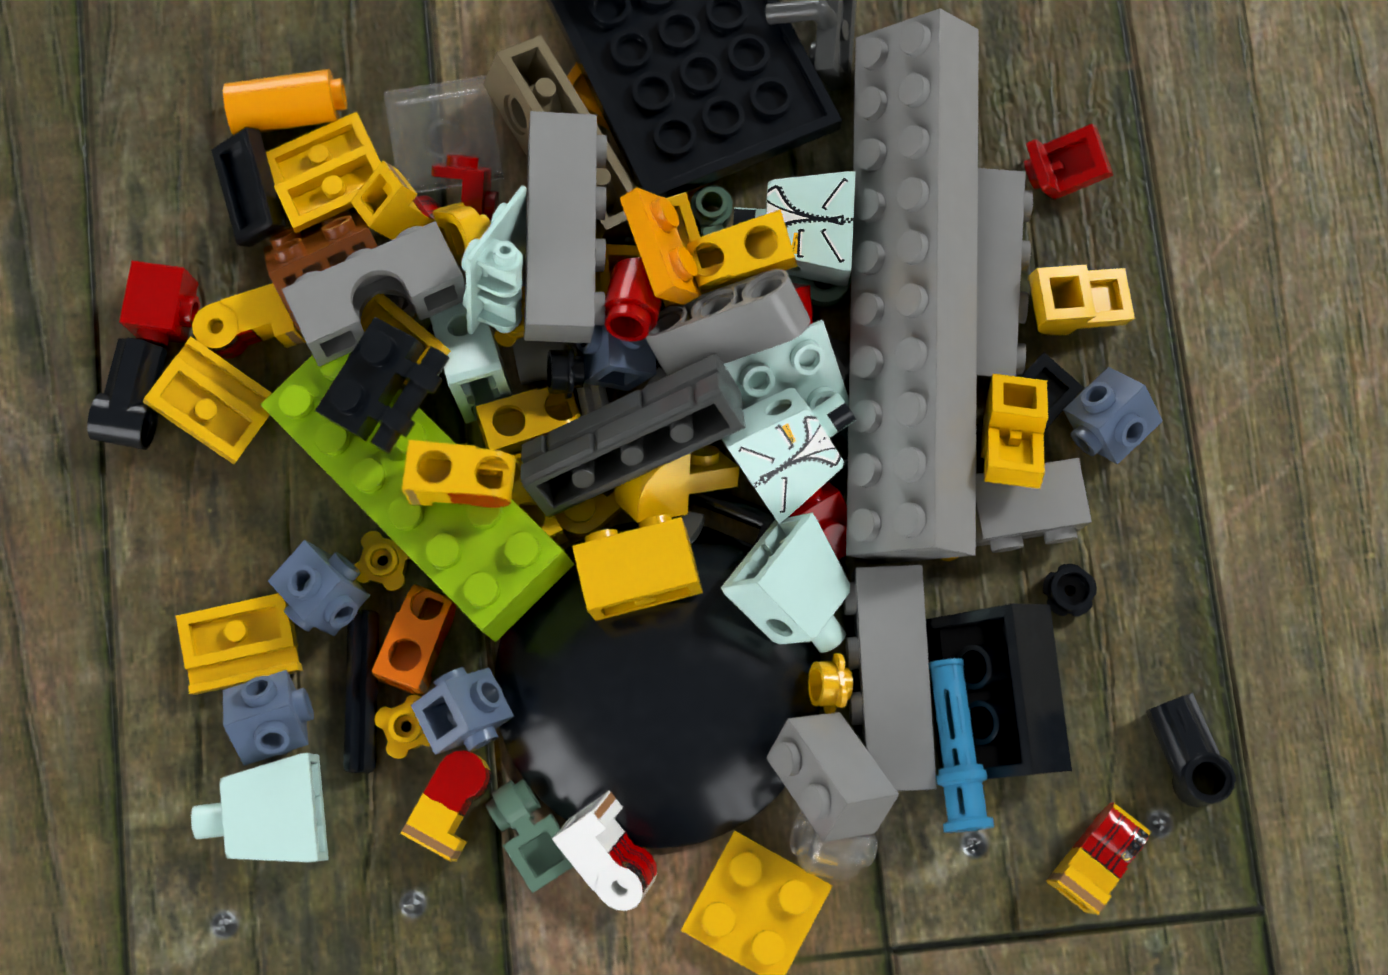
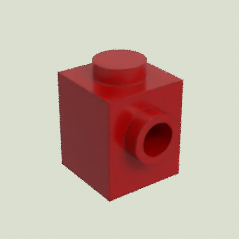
M131 260L119 323L136 336L135 339L145 340L163 348L168 347L169 341L186 343L194 317L200 310V300L196 296L198 282L184 267Z

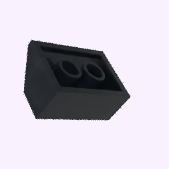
M1006 604L926 619L928 663L953 658L964 660L963 670L971 715L977 764H983V770L987 772V779L1072 771L1050 604ZM929 670L940 769H942L943 760L939 739L938 724L936 721V710L931 681V673Z

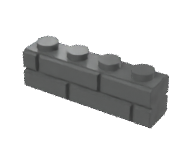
M715 353L645 386L642 391L636 390L550 431L546 436L541 435L522 444L521 460L523 464H521L520 480L525 490L546 517L550 518L646 474L663 464L670 463L744 429L745 420L741 409L743 408L741 392L727 368Z

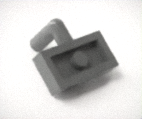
M795 0L768 3L765 13L769 25L804 21L816 22V41L811 43L809 49V58L816 72L831 91L850 89L856 0Z

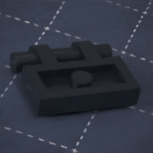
M374 317L315 411L364 441L368 440L376 425L380 423L381 426L370 443L390 454L400 436L407 438L414 427L415 422L411 419L428 393L434 395L442 382L439 375L450 358L431 346L420 364L416 363L426 347L416 338ZM404 381H408L393 407H390V403Z

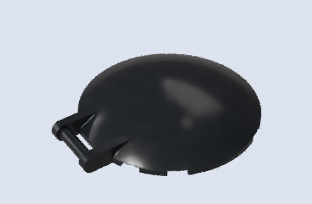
M720 490L689 494L688 510L692 502L759 529L760 532L755 544L774 520H776L770 510ZM635 521L606 529H616L619 534L638 529L639 523ZM704 525L698 538L691 544L703 591L702 594L595 621L587 611L572 548L573 545L585 543V538L575 542L564 550L574 565L500 639L494 678L502 689L514 717L499 727L506 748L516 768L536 795L566 821L610 790L623 807L615 817V820L631 841L642 848H673L697 844L721 836L743 825L759 814L785 788V785L766 757L788 718L819 715L820 706L812 704L808 692V676L811 665L814 662H820L818 649L812 641L781 645L773 642L721 590L722 585L754 547L752 544Z

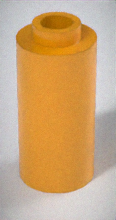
M330 69L231 82L223 85L224 107L233 135L246 127L258 129L260 132L331 123L339 119L340 110H347V97L342 78L333 79Z

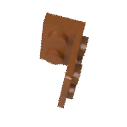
M354 207L298 233H295L292 227L286 228L273 235L269 239L271 244L263 249L268 275L297 331L300 328L282 289L294 284L303 274L312 271H323L344 262L355 251L378 247L370 228Z

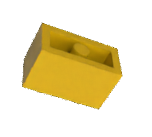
M670 515L652 516L639 522L638 529L619 534L616 529L596 531L585 537V543L572 546L587 611L595 621L703 593L688 532L682 517L672 519Z

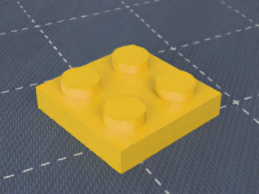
M734 830L680 931L758 975H786L833 885Z

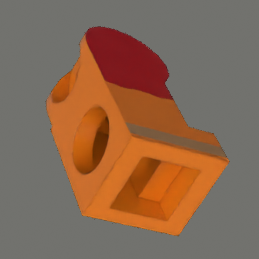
M416 584L410 588L400 611L395 615L371 671L379 682L421 697L427 693L432 680L431 673L442 644L450 630L457 605L448 596Z

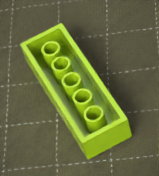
M352 352L321 366H318L312 355L260 405L469 619L496 643L574 563L565 551L512 499L509 506L499 508L433 502L432 506L410 505L402 491L409 440L456 443L420 408H418L411 419L415 422V425L407 438L400 436L390 454L370 443L381 426L380 423L376 425L368 440L364 441L324 418L315 409ZM399 389L394 399L390 403V407H393L396 400L400 396L402 392L401 389Z

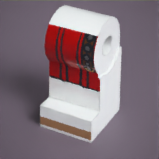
M608 790L570 817L552 840L603 902L616 910L627 911L635 908L641 902L654 883L657 876V865L653 856L646 849L635 845L615 820V817L623 807L611 791Z

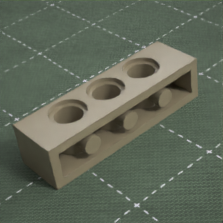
M541 35L496 52L483 86L527 157L530 111L590 114ZM597 126V135H603ZM607 142L606 167L596 168V186L606 187L605 220H596V239H605L606 244L619 245L624 243L623 239L626 236L629 238L633 236L620 197L636 187Z

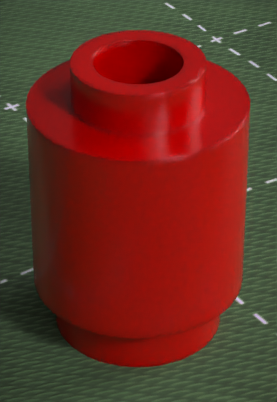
M634 257L619 261L613 268L605 297L604 320L607 331L615 338L628 342L640 341L646 338L648 333L655 328L662 298L655 297L641 257Z

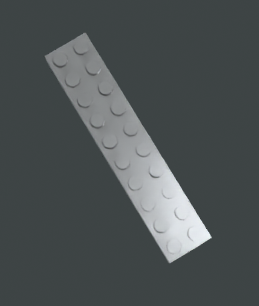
M941 8L856 37L853 154L855 196L851 266L849 408L856 421L848 425L846 556L882 563L976 555L979 29Z

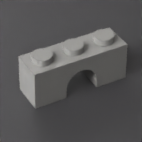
M436 221L423 227L414 226L407 228L396 239L373 249L365 248L355 251L344 262L326 270L303 274L294 284L283 288L282 291L318 366H321L354 350L365 333L361 325L363 310L366 304L377 294H393L405 298L411 303L419 320L422 321L462 303L466 284L462 272Z

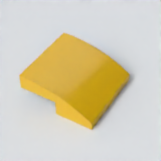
M357 111L266 152L275 184L274 188L295 233L354 207L351 204V200L381 163Z

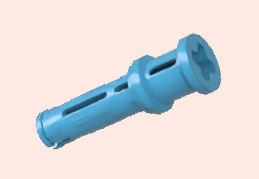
M961 658L943 659L929 663L943 768L938 770L939 775L936 776L937 785L944 788L948 821L943 824L944 833H960L994 828L993 818L987 816L982 782L987 780V772L983 770V764H977L971 715L963 670L964 660Z

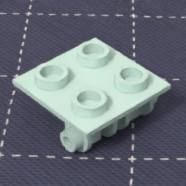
M521 185L507 204L501 203L497 207L490 227L480 240L473 239L464 252L462 269L466 271V290L463 296V307L467 308V333L471 335L481 322L494 327L501 333H510L521 323L522 267L526 263L527 187Z
M823 320L810 324L801 335L789 342L724 364L741 392L742 410L787 388H795L811 410L836 393L840 394L849 407V397Z

